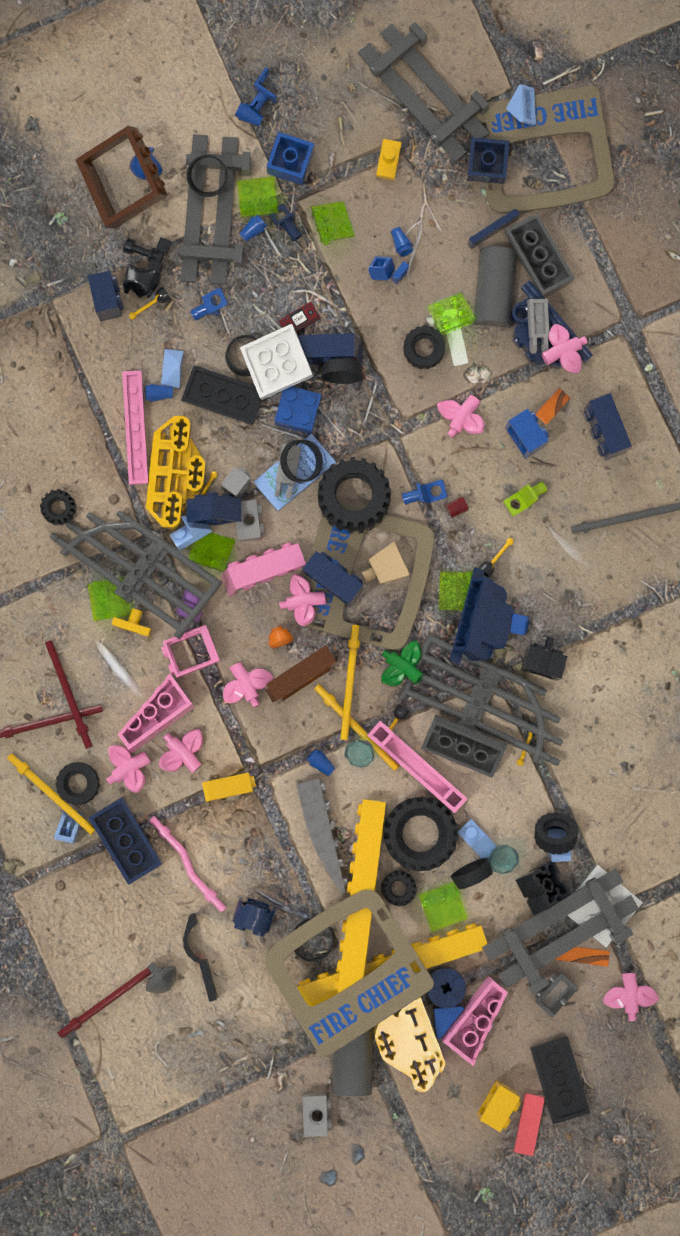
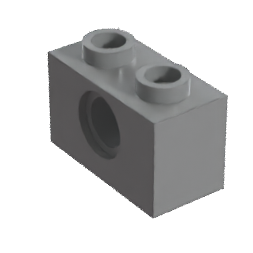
M234 466L221 483L222 490L227 494H232L233 498H241L251 485L250 473L242 467L238 469Z
M256 500L241 501V522H236L238 542L261 540V535L264 534L263 523H259V516H262L261 504H257ZM251 516L255 521L252 525H246L244 519Z
M326 1093L303 1094L304 1137L328 1136V1130H331V1118H327V1110H331L330 1098H326ZM320 1110L323 1116L320 1119H314L311 1115L312 1112Z

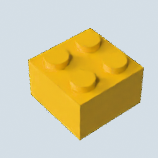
M496 1080L477 1112L479 1120L501 1132L502 1129L508 1127L511 1121L509 1118L513 1111L516 1112L521 1104V1101H519L520 1096L515 1090Z

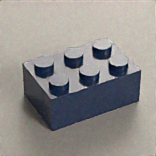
M611 393L589 401L584 408L583 415L586 422H590L592 427L590 432L592 438L598 442L597 450L600 457H604L606 461L625 454L632 445Z
M315 551L302 569L305 575L350 608L364 590L362 579L355 574L350 576L343 565L338 562L336 565L332 563L331 557L323 551L321 553Z

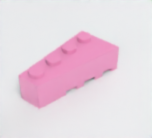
M290 542L282 545L280 550L270 549L263 552V556L257 557V555L246 558V561L243 563H239V561L230 563L221 575L228 595H235V592L240 588L244 591L257 585L259 581L263 584L274 579L276 575L281 577L303 568L306 562L299 544L292 545Z
M171 674L165 678L166 680L158 686L154 694L141 706L142 708L118 733L120 739L132 753L195 708Z
M488 976L463 1007L464 1010L442 1036L441 1040L474 1066L478 1053L484 1045V1040L488 1032H490L495 1016H497L508 992Z

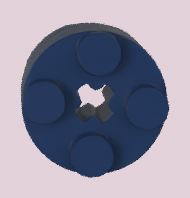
M240 897L232 919L235 923L234 928L242 931L249 929L253 931V934L264 937L265 933L270 932L276 908L273 907L271 910L268 909L269 904L251 898H248L246 902L243 901L244 897Z
M444 966L430 973L434 986L427 992V995L435 1005L441 1008H452L463 1000L466 985L463 977L457 970ZM448 983L450 989L443 992L441 985Z

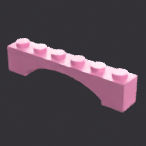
M381 721L367 734L368 737L452 812L456 813L467 800L460 791Z

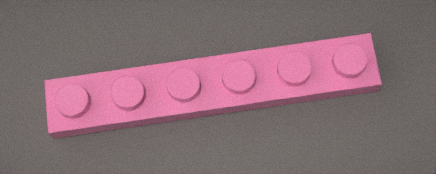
M142 371L122 372L129 485L148 484L149 480Z

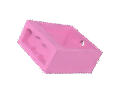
M206 625L184 633L180 640L176 637L163 641L164 646L161 647L164 657H169L171 662L168 665L171 675H176V678H181L221 662ZM201 634L211 660L180 671L171 645Z

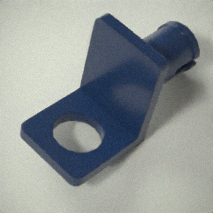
M284 204L279 205L268 213L278 230L285 229L293 242L302 237V233L294 224V212L290 213ZM278 211H283L286 216L278 221L275 218V214Z

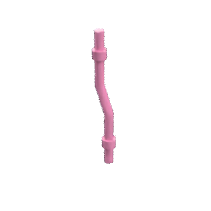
M153 816L149 822L157 829L159 836L162 839L165 838L180 854L189 879L205 895L204 898L208 902H212L220 912H223L227 907L218 899L216 892L213 889L210 890L195 874L187 850L171 834L172 831L167 826L164 827Z

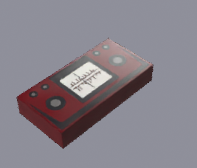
M309 302L280 319L279 323L282 328L292 324L296 333L320 320L321 317L312 302Z

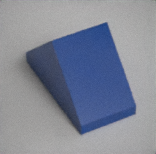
M460 1004L452 1008L433 1007L435 1034L439 1040L464 1010Z

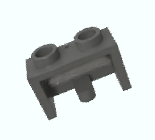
M555 973L549 979L550 985L546 990L543 988L535 995L537 998L535 1002L552 1018L568 1002L571 996L579 990L562 973L559 975Z

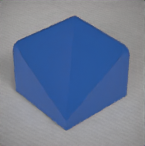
M375 257L368 268L371 279L389 280L395 270V265L392 257Z
M513 614L510 632L527 635L530 621L529 616Z

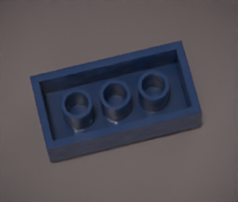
M121 797L88 818L128 885L164 864L124 797Z

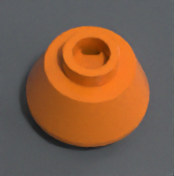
M282 626L271 629L272 633L269 634L268 645L272 649L293 642L294 637L287 628L283 629Z

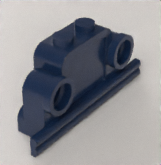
M529 280L521 287L528 297L522 302L517 303L512 310V321L517 325L513 332V343L519 349L522 348L526 353L525 357L530 363L534 362L536 365H543L545 362L541 351L542 338H537L536 354H531L529 349L527 300L545 298ZM548 302L549 331L554 324H558L566 328L570 334L569 339L577 337ZM548 338V350H549L550 348L553 347V345L551 344V342L549 341V338ZM582 345V349L577 351L584 363L593 356L585 345ZM560 358L549 364L554 369L562 368Z
M474 567L449 660V662L455 665H460L462 654L471 661L487 660L492 656L493 649L504 648L512 623L514 610L511 605L505 603L507 600L506 590L494 583L493 580L483 577L484 571L477 567Z

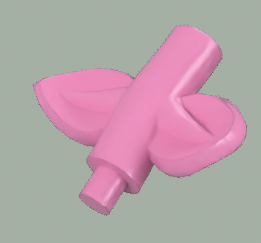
M554 324L548 335L553 347L542 353L546 365H549L560 358V363L564 370L571 373H579L582 361L577 351L582 349V345L588 343L586 337L569 339L570 334L566 328Z
M470 395L462 405L455 400H444L437 404L440 414L445 419L452 420L449 425L451 429L447 433L448 436L454 438L457 433H461L462 429L470 434H479L484 431L485 424L483 418L473 413L481 403L479 399Z
M293 574L290 580V593L293 596L286 598V601L279 602L280 609L288 608V611L294 610L296 622L301 626H306L315 618L316 613L313 606L326 605L324 591L311 592L309 581L301 575Z
M241 662L231 666L229 669L237 680L226 684L223 690L224 701L226 703H236L245 697L247 702H251L253 708L260 705L256 689L265 688L266 684L273 679L272 674L260 668L248 673Z
M200 729L189 731L182 737L181 741L176 736L173 738L169 733L163 737L167 742L166 746L170 750L166 751L159 761L161 769L174 772L179 770L184 763L188 770L194 773L202 765L194 755V753L201 749L203 744V736Z
M117 745L110 746L108 749L109 759L117 768L111 772V776L106 778L108 783L111 785L116 781L119 783L124 780L127 789L138 793L145 785V775L139 769L151 763L145 751L132 757L127 748Z
M623 973L624 988H611L606 993L603 1002L611 1008L620 1009L625 1007V1013H628V1020L636 1021V1013H639V1006L649 1007L654 1005L658 1001V995L650 986L643 985L638 987L636 973Z

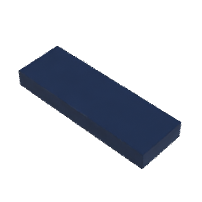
M518 210L510 211L471 236L468 241L471 250L517 221L520 215Z

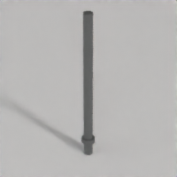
M680 502L586 523L585 521L580 525L571 526L572 534L579 532L588 533V530L680 510Z

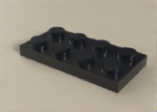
M193 365L181 399L184 403L252 426L262 403L255 385Z
M568 1036L531 1046V1054L552 1124L590 1114Z

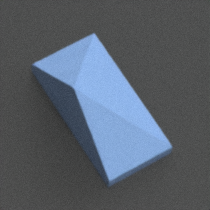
M521 84L518 86L506 109L520 122L532 126L536 125L534 88Z
M165 349L161 386L180 389L184 351Z

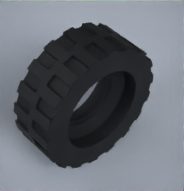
M427 325L412 329L407 334L403 346L407 362L419 369L435 367L444 356L445 341L443 340V335L434 327H428ZM423 338L430 340L434 346L433 352L426 357L418 355L415 351L416 342Z
M70 763L64 766L56 777L57 793L62 800L72 805L88 803L94 799L98 793V788H100V779L96 770L86 763ZM74 774H81L87 779V787L81 793L72 792L68 786V781Z
M558 812L547 813L537 820L534 839L536 845L544 850V852L560 855L568 853L576 846L578 825L569 815ZM551 828H559L564 830L566 835L563 838H552L546 832Z

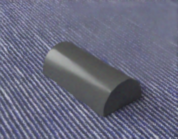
M538 213L504 231L534 286L544 298L563 289L575 279Z
M488 246L480 249L473 324L511 327L517 264L515 250L500 246Z
M435 714L421 749L493 778L506 751L507 744Z
M373 1028L333 1053V1094L340 1096H368L372 1094Z

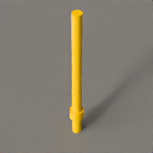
M352 625L351 640H348V648L350 649L340 740H348L357 649L360 646V641L358 640L360 625Z
M318 684L314 690L324 699L323 702L328 707L331 706L342 718L343 708L338 704L336 698ZM350 716L349 726L393 771L398 769L399 765L368 737V733Z
M13 753L7 757L22 776L25 775L90 835L94 834L96 831L94 827L32 772L27 763L21 762Z

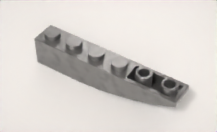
M316 779L296 784L305 823L312 843L329 876L340 892L344 894L346 893L345 889L348 887L346 877H342L341 869H344L342 857L338 858L336 853L340 849L338 840L333 839L332 831H335L333 819L329 820L327 815L331 810L329 802L324 801L323 794L326 793L324 782Z

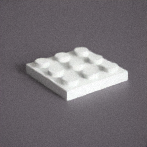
M292 324L240 347L261 400L314 377Z
M596 865L577 890L586 886L585 883L594 877L598 879L607 872L599 865ZM621 884L605 893L612 906L632 895L638 908L643 903ZM592 900L567 916L578 925H581L601 913L595 901ZM635 912L621 919L623 925L628 922ZM608 927L593 937L604 947H607L612 941L609 935L613 932Z

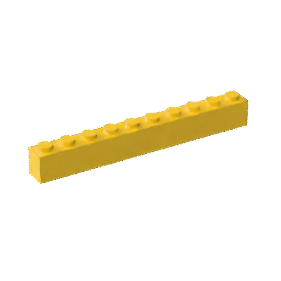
M363 799L362 804H358L357 815L361 817L360 823H356L355 835H358L357 843H353L352 854L356 855L355 862H351L350 873L353 874L352 881H348L347 893H350V896L362 890H372L375 892L386 802ZM368 908L357 911L347 916V920H343L342 932H345V939L340 941L339 952H343L342 960L338 959L337 971L340 972L339 980H335L334 991L337 994L364 978L372 912Z
M475 922L465 925L464 930L458 931V929L447 931L446 936L439 937V935L429 937L428 942L421 944V941L411 943V946L424 967L428 969L482 951V947L487 944L482 926L480 924L476 925ZM395 949L391 950L392 954L384 956V953L373 956V960L366 962L364 977L393 956ZM415 961L409 964L414 973L421 971ZM337 969L332 974L328 972L318 974V978L311 981L310 978L298 981L299 985H296L309 1006H315L337 995V992L334 991L335 980H339L340 972Z

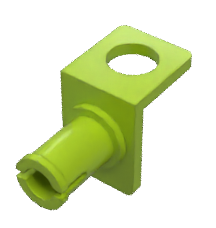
M539 482L533 487L527 484L520 491L505 499L503 503L511 516L514 517L538 501V496L546 493L547 487L543 482ZM511 500H517L520 503V508L513 509L511 507Z

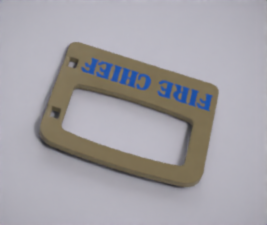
M590 85L536 94V125L534 126L520 122L506 109L511 99L488 102V111L484 115L480 112L475 115L481 124H486L489 134L485 139L507 140L509 144L542 137L587 133L591 136L598 175L596 182L560 191L524 196H504L500 184L496 183L497 189L491 190L490 183L485 182L487 201L493 211L509 213L514 209H517L518 212L556 208L601 198L611 192L614 186V176L600 93L596 86Z
M340 503V505L343 506L345 509L351 511L363 509ZM384 515L382 522L375 524L374 528L417 540L413 573L394 631L386 633L360 626L358 640L362 643L381 648L397 650L407 643L419 610L432 558L434 535L428 526ZM322 516L311 557L315 551L319 553L323 551L331 557L332 563L336 565L338 562L343 565L351 576L367 529L364 530V533L359 534V531H353L352 534H349L347 530H337L335 525L331 526L328 524L326 517ZM305 575V578L311 585V592L324 591L326 605L313 606L316 613L315 618L324 620L325 625L324 627L314 625L313 620L310 624L302 627L351 639L352 625L356 624L344 621L345 603ZM372 633L383 636L382 641L370 640Z
M362 890L315 916L273 946L265 957V965L313 1046L319 1055L327 1057L429 992L434 986L433 979L378 893L372 890ZM364 908L370 909L395 949L394 955L373 972L344 991L315 1006H309L283 965L284 959L308 940L338 921ZM383 909L388 917L383 922L377 914V911ZM414 961L421 969L416 975L409 965Z

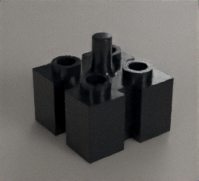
M547 637L545 646L534 644L526 648L520 671L558 681L562 679L568 656L563 655V651L552 649L554 638Z
M551 860L534 867L528 873L515 880L523 897L529 898L526 902L533 915L550 909L558 901L565 899L571 894L565 880L561 881L558 876L560 871L556 863Z

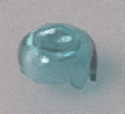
M359 738L352 740L346 746L344 756L348 759L350 765L362 768L368 766L374 760L375 749L368 740Z
M506 844L495 846L488 856L493 871L500 874L512 872L514 867L519 864V854L513 847Z

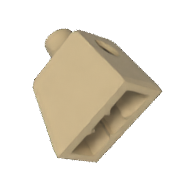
M394 542L368 559L371 568L361 572L365 582L376 578L379 585L410 576Z

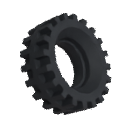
M350 457L349 461H344L343 458L339 460V464L334 465L333 463L330 465L329 471L323 473V478L318 484V504L322 511V516L326 517L328 524L331 526L335 525L339 531H342V529L347 530L349 534H352L353 531H359L360 534L364 533L365 529H374V525L380 524L384 515H387L390 505L391 488L389 487L388 478L384 476V471L382 469L379 470L374 462L371 464L367 463L365 458H362L361 461L355 460V457ZM350 478H358L369 484L372 490L370 503L365 508L351 511L341 506L337 500L336 492L343 481Z
M428 797L406 799L390 812L385 822L384 839L386 848L393 859L407 869L430 871L440 867L450 859V856L456 849L458 826L455 822V817L445 805L435 799ZM415 816L431 818L438 828L439 837L436 844L425 852L411 850L403 839V828L406 822Z

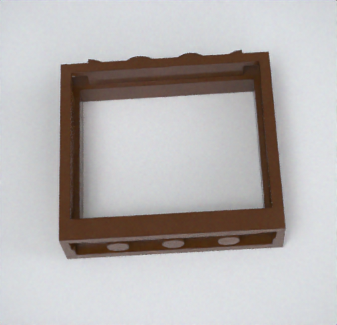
M129 125L75 159L100 217L107 228H117L168 196L164 188L165 183L158 175V167L153 163L150 157L151 152L143 141V134L139 132L138 128ZM126 139H129L152 192L115 214L92 161Z
M325 645L266 684L268 688L265 691L272 702L277 701L280 704L334 669L337 661Z

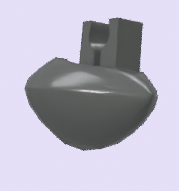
M154 962L151 963L147 968L153 976L147 979L146 991L150 993L170 991L176 979V967L163 966L160 970Z

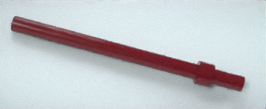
M52 640L47 641L45 645L77 725L76 731L78 736H81L85 749L93 747L88 735L89 729L87 724L83 722Z
M97 705L79 711L81 717L101 713L103 708L102 705ZM72 712L15 727H3V730H0V738H11L18 733L62 723L74 718Z
M148 968L144 969L81 1016L70 1020V1024L57 1032L59 1037L62 1039L73 1030L77 1031L84 1022L152 973Z

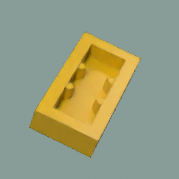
M383 139L376 177L390 180L395 179L402 142Z
M134 608L131 610L128 621L115 617L112 621V625L149 638L152 632L150 628L139 625L143 611Z

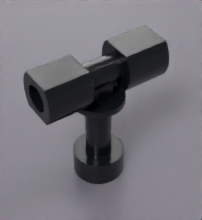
M160 237L157 247L148 250L135 245L136 241L128 238L123 252L129 255L135 252L148 257V262H151L148 270H157L161 273L163 267L161 264L164 255H168L172 242Z

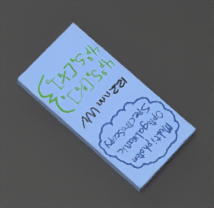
M312 434L304 440L313 442L320 449L323 457L322 470L311 481L295 482L291 499H286L289 484L283 483L281 484V494L279 497H275L279 461L253 482L277 511L281 510L323 475L325 471L329 470L330 465L336 464L335 460ZM300 443L297 445L301 447L296 477L305 480L313 474L316 467V459L313 451L307 445Z

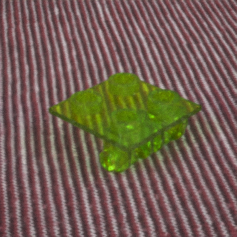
M274 176L237 181L241 218L256 216L257 214L268 215L278 213Z
M344 201L311 206V214L314 216L316 230L319 232L320 242H323V245L330 244L332 240L355 237Z
M462 292L427 305L438 327L437 330L443 335L451 332L452 329L456 331L457 327L461 329V326L471 325L476 320Z
M209 533L193 543L188 558L202 565V567L207 566L208 569L213 568L219 570V572H224L235 540Z
M440 572L439 610L463 611L473 572Z
M108 580L102 582L93 581L87 584L93 622L130 615V603L114 593L117 587Z
M454 882L418 895L431 932L468 919L458 888Z

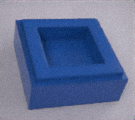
M403 261L394 272L392 281L395 284H398L409 270V264Z

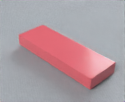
M530 1093L524 1094L513 1150L515 1153L529 1156L534 1155L544 1096Z

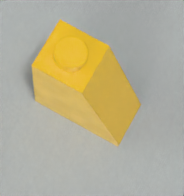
M244 773L202 782L205 800L209 802L253 792L256 783L254 776H250V773Z

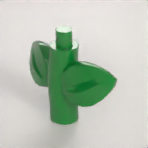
M416 640L408 643L402 649L401 655L395 652L390 653L388 650L382 653V656L386 658V663L391 665L383 671L381 676L382 683L389 686H398L403 682L405 676L415 685L422 680L424 674L415 667L421 660V648Z

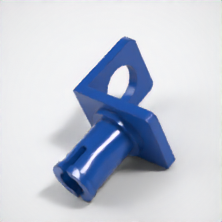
M267 67L254 83L258 94L249 104L258 113L267 100L275 104L277 102V97L262 87V84L270 74Z
M217 288L202 296L204 304L191 309V314L195 320H199L207 314L219 316V309L228 305L222 289ZM214 295L221 297L219 305H216L212 298Z
M443 480L428 484L418 483L417 490L402 493L405 505L419 500L428 504L448 497ZM434 486H439L442 491L437 497L431 493Z

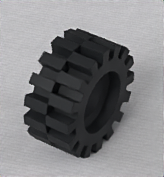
M57 489V491L51 490L49 494L46 493L45 497L41 499V514L53 525H63V523H67L70 519L74 518L76 504L71 495L66 491H61L60 489ZM57 500L65 503V511L59 515L51 511L52 503Z
M394 871L384 878L382 894L391 905L405 906L412 902L416 896V882L410 874L404 871ZM396 881H403L407 886L406 893L402 896H396L392 892V885Z

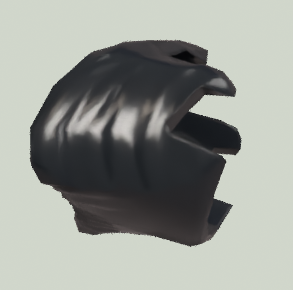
M127 264L123 291L128 294L130 289H132L139 298L148 295L146 297L148 299L158 287L161 274L157 270H144L143 268L140 269Z

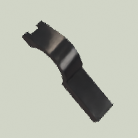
M192 913L189 915L183 946L187 956L194 962L199 963L208 999L211 1002L217 1000L218 996L208 959L196 956L188 943L189 933L198 923L196 914Z

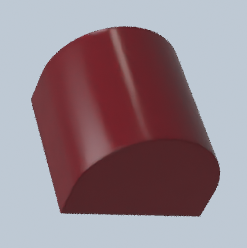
M459 497L444 506L451 519L469 510L464 497Z

